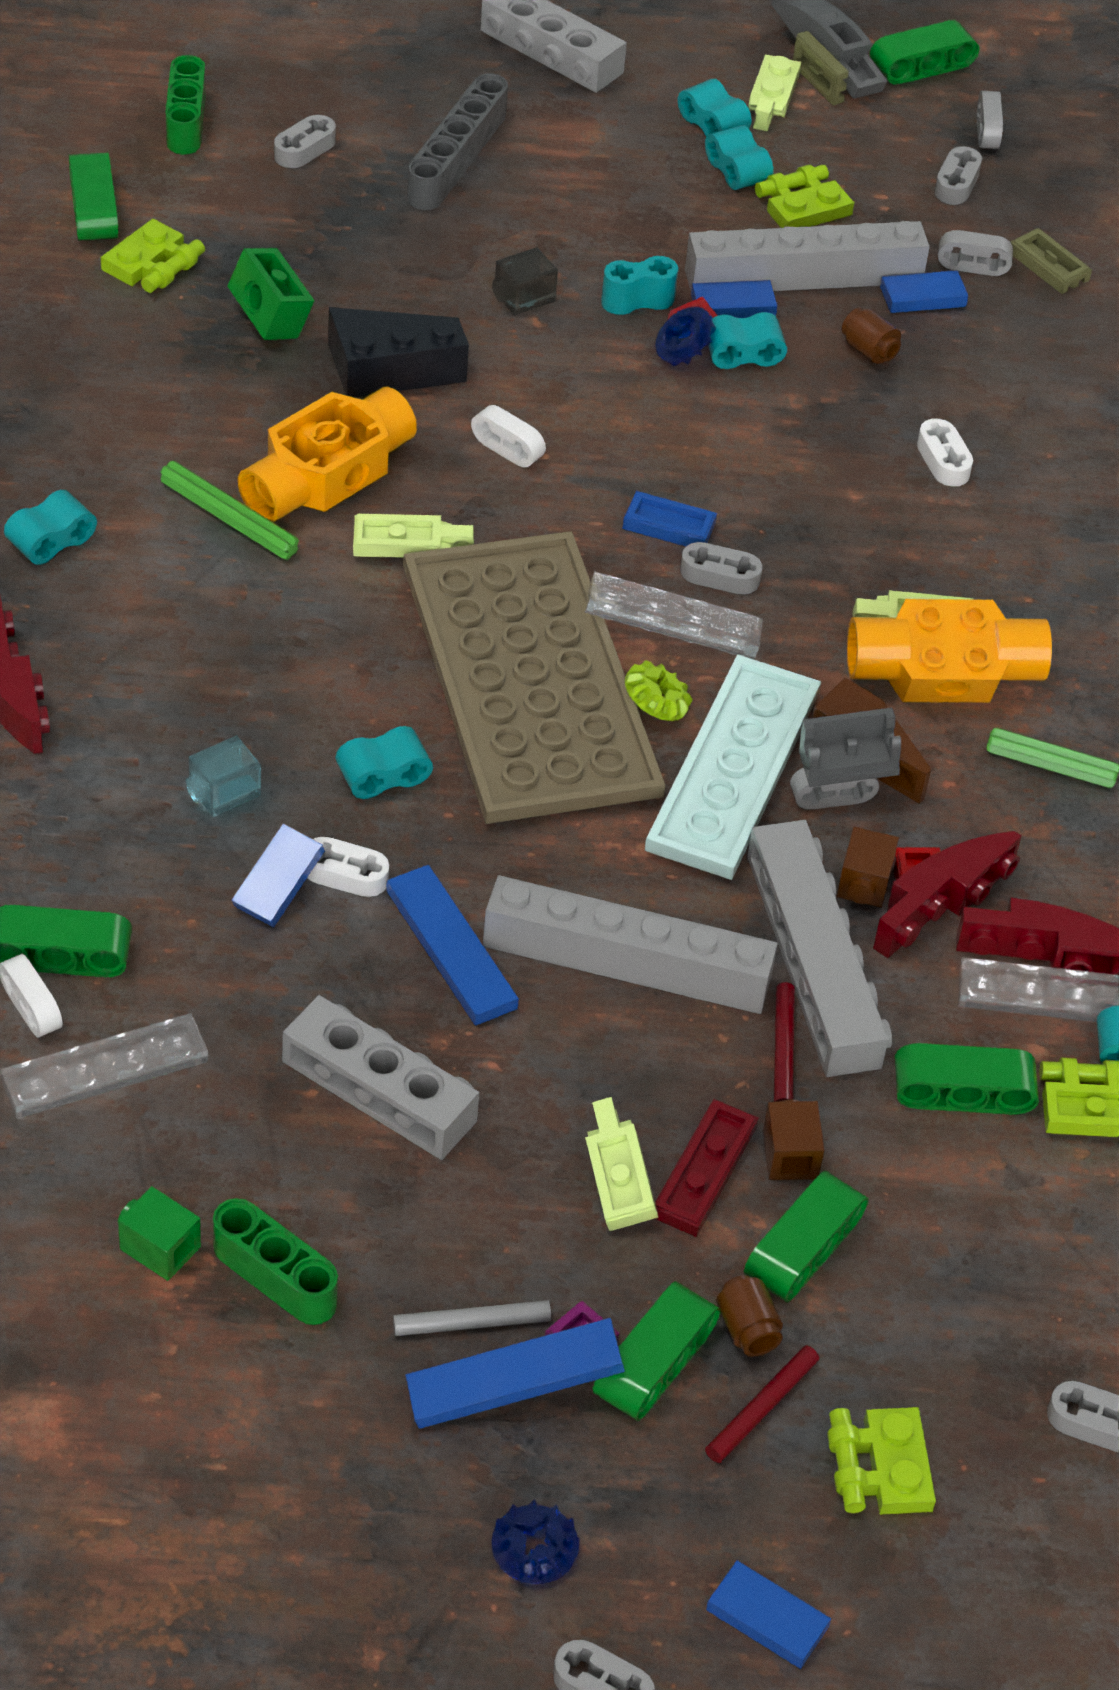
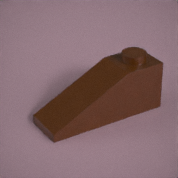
M844 678L814 707L812 718L885 709L888 707L881 698L875 696L869 690ZM895 719L894 736L900 735L901 737L899 775L877 779L920 804L925 799L931 768Z

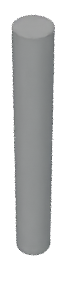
M549 1300L400 1314L393 1315V1330L395 1336L547 1322L551 1321V1308Z

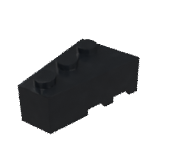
M329 307L328 346L346 396H368L383 387L404 391L467 382L469 343L458 317Z

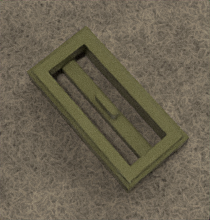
M809 31L798 33L793 60L801 62L800 73L833 106L843 103L845 96L841 91L846 90L847 84L842 79L848 78L849 71Z
M1039 228L1010 242L1013 246V256L1061 294L1066 293L1069 286L1073 289L1079 286L1080 280L1083 283L1090 280L1092 269Z

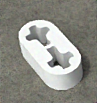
M496 405L487 406L472 418V431L479 442L520 467H529L543 456L546 451L544 439L534 427Z
M929 419L921 424L917 447L933 476L938 482L951 487L967 483L971 474L973 457L956 428L950 422L942 419Z
M318 837L313 839L321 843L325 850L318 862L322 861L323 857L329 859H326L324 864L317 862L307 877L310 881L364 897L377 896L384 892L387 880H389V862L382 853L334 838ZM367 870L372 871L369 876H363Z
M20 954L1 962L0 979L4 989L33 1034L39 1038L62 1028L63 1022L57 1003L27 957Z

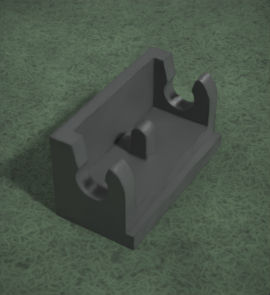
M893 708L802 720L799 754L809 787L899 775L900 735L894 736L895 714Z

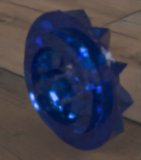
M688 307L678 311L663 324L657 335L655 344L657 354L663 361L669 362L674 367L680 362L689 364L692 357L696 354L702 356L701 350L703 347L713 343L710 336L716 330L712 322L713 317L701 307Z
M534 1499L526 1506L517 1507L513 1504L507 1514L501 1519L497 1518L492 1534L491 1547L497 1564L507 1575L528 1584H545L561 1578L572 1568L578 1556L580 1538L575 1530L573 1518L567 1519L561 1514L557 1504L550 1508L539 1505ZM546 1529L545 1543L548 1546L538 1544L535 1549L530 1550L528 1555H525L527 1537L524 1534L533 1536L537 1530Z

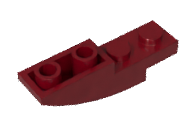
M0 595V723L19 743L33 754L43 753L42 734L50 733L47 706H38L37 700H44L41 672L32 673L29 655L19 656L17 642L8 643L9 637H15L12 610L3 611Z
M1015 831L970 839L926 858L893 882L887 912L879 919L873 949L888 959L901 946L909 947L918 937L921 928L930 919L934 922L937 921L946 909L960 916L962 915L963 907H970L972 904L980 905L989 895L992 886L1000 878L1006 880L1016 870L1020 862L1017 852L1022 835Z
M1013 897L1010 898L1007 911L963 907L956 935V951L970 952L978 955L989 954L1017 957L1026 960L1050 961V976L1068 977L1074 980L1087 979L1115 982L1119 984V928L1065 907Z

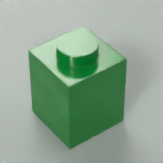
M153 1186L138 1200L133 1199L128 1202L119 1215L120 1250L167 1281L201 1247L200 1217Z

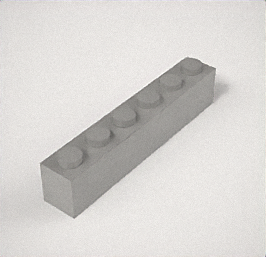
M921 221L690 232L685 273L690 291L692 283L770 280L773 291L880 286L883 276L925 273L930 246Z
M806 820L752 827L747 858L792 984L795 986V992L825 1076L832 1077L882 1069L886 1048H890L892 1045L891 1028L886 1019L881 1020L877 1010L878 998L876 988L872 981L867 982L865 978L862 951L858 944L853 945L851 941L848 914L845 908H839L836 901L835 880L831 872H825L822 864L823 852L819 838L812 837Z
M500 875L497 877L485 911L483 946L486 948L757 1014L762 1013L778 942Z

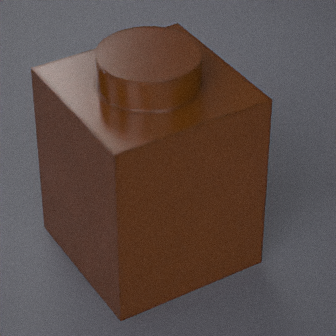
M854 826L842 867L836 897L882 908L899 837Z
M787 1099L781 1102H768L762 1132L769 1180L816 1179L820 1174L825 1151L818 1101Z

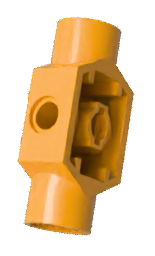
M383 387L362 400L330 392L268 429V455L245 468L238 475V488L245 505L273 523L300 506L323 512L329 510L388 474V454L413 439L416 435L417 422L414 412L407 400L391 387Z
M905 599L897 617H852L848 627L847 665L850 678L888 680L902 702L990 703L1001 680L1045 681L1050 671L1052 638L1048 620L1005 618L994 600Z

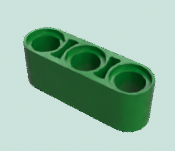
M949 20L884 36L873 44L869 57L889 83L897 85L968 67L978 57L980 47L958 21Z
M181 55L173 59L170 64L165 111L166 144L170 151L181 155L196 152L200 149L206 98L205 63L197 56Z
M109 152L69 154L70 181L78 241L117 239L118 219Z
M4 905L0 907V963L23 954L30 961L36 972L115 977L121 975L126 969L133 927L127 918L111 912Z
M913 1043L901 1047L895 1054L897 1100L908 1108L1016 1115L1030 1112L1039 1103L1035 1058L1025 1050Z
M826 1170L821 1172L755 1247L745 1264L744 1275L763 1280L768 1291L785 1302H790L855 1228L868 1206L869 1198Z
M234 1198L218 1205L213 1215V1248L217 1258L297 1320L305 1324L317 1325L331 1319L337 1307L338 1273L336 1267L253 1203L245 1199ZM233 1231H241L242 1233L236 1234V1233H230V1232H233ZM270 1260H280V1261H282V1262L272 1263V1262H268V1261H270ZM318 1289V1290H321V1291L314 1293V1292H308V1291H306V1290Z
M674 1281L619 1346L625 1372L595 1380L592 1389L593 1393L636 1421H640L707 1340L720 1317L721 1308L679 1282Z

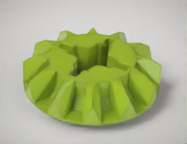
M645 660L641 665L634 664L625 676V687L631 699L644 712L658 719L666 721L682 719L688 712V708L693 700L687 693L688 685L676 678L677 673L666 671L663 664L655 667L651 662Z

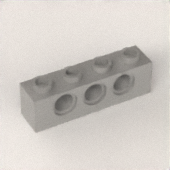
M482 0L480 31L595 93L624 73L627 42L548 0Z
M318 995L283 1031V1063L440 1160L446 1157L477 1122L479 1091L475 1090L468 1081L461 1077H454L437 1067L424 1054L413 1052L393 1040L386 1031L380 1028H373L355 1017L343 1005L334 1004Z

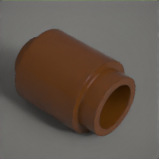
M858 307L852 310L842 324L841 331L845 335L847 343L876 364L892 360L901 348L900 330L871 309L864 310Z
M741 1275L727 1281L723 1285L722 1291L718 1294L716 1303L721 1308V1315L735 1346L743 1349L744 1354L751 1357L761 1356L774 1350L782 1342L781 1330L783 1323L763 1280Z

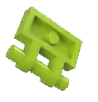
M811 164L797 168L796 172L787 175L782 173L772 174L765 181L755 184V192L759 198L769 195L772 197L768 199L767 212L781 228L812 227L851 216L854 209L853 200L835 180L826 183L820 182L827 180L829 177L828 168L824 164L813 167ZM801 188V190L791 192V189Z
M153 218L101 257V270L131 287L141 280L143 289L148 293H152L157 288L162 289L172 283L175 278L174 275L179 271H186L198 262V257L205 252V246L198 239L193 240L189 244H184V235Z
M1061 1057L1059 1062L1041 1061L1039 1069L1040 1080L1058 1081L1045 1082L1042 1092L1046 1133L1119 1137V1061L1104 1060L1102 1065L1077 1063L1076 1058Z
M919 1407L867 1409L864 1417L865 1428L860 1429L852 1425L848 1409L837 1408L829 1413L831 1428L827 1432L829 1449L836 1453L838 1471L834 1474L836 1492L843 1496L846 1512L858 1513L866 1508L864 1496H877L880 1515L933 1512L936 1499ZM858 1453H869L872 1471H865L859 1467Z

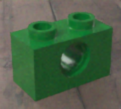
M244 248L227 286L264 340L298 339L315 302L278 248Z

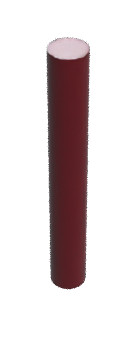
M782 982L776 986L774 1102L793 1099L795 986L788 982Z
M808 1345L803 1346L705 1447L708 1457L716 1463H721L820 1360L818 1353Z

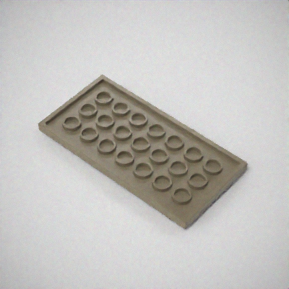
M572 531L404 554L403 567L485 824L664 797L665 783L636 704L626 690L624 671Z

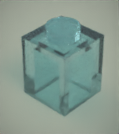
M236 735L189 756V777L186 778V787L191 798L196 803L201 802L209 813L215 817L261 796V764Z

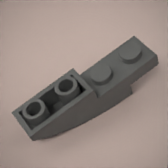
M773 0L771 5L795 38L798 33L809 31L849 71L848 78L842 80L847 84L846 90L853 99L883 91L887 80L868 55L873 43L840 9L826 0Z

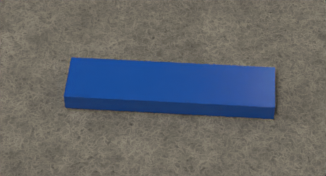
M429 865L387 880V893L475 1026L518 1009L519 998Z
M607 1318L405 1375L414 1419L418 1429L623 1373L625 1370L612 1320Z

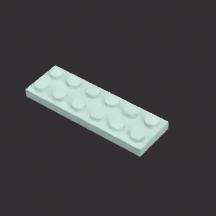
M737 654L646 838L645 851L732 880L750 843L752 827L758 826L800 736L802 720L808 718L819 695L821 681Z

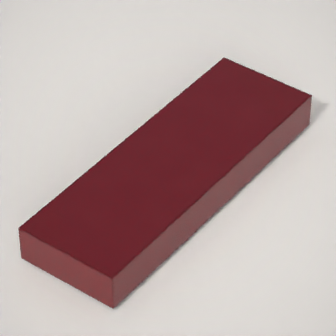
M713 1099L655 1201L658 1218H655V1220L697 1237L757 1129L759 1118Z

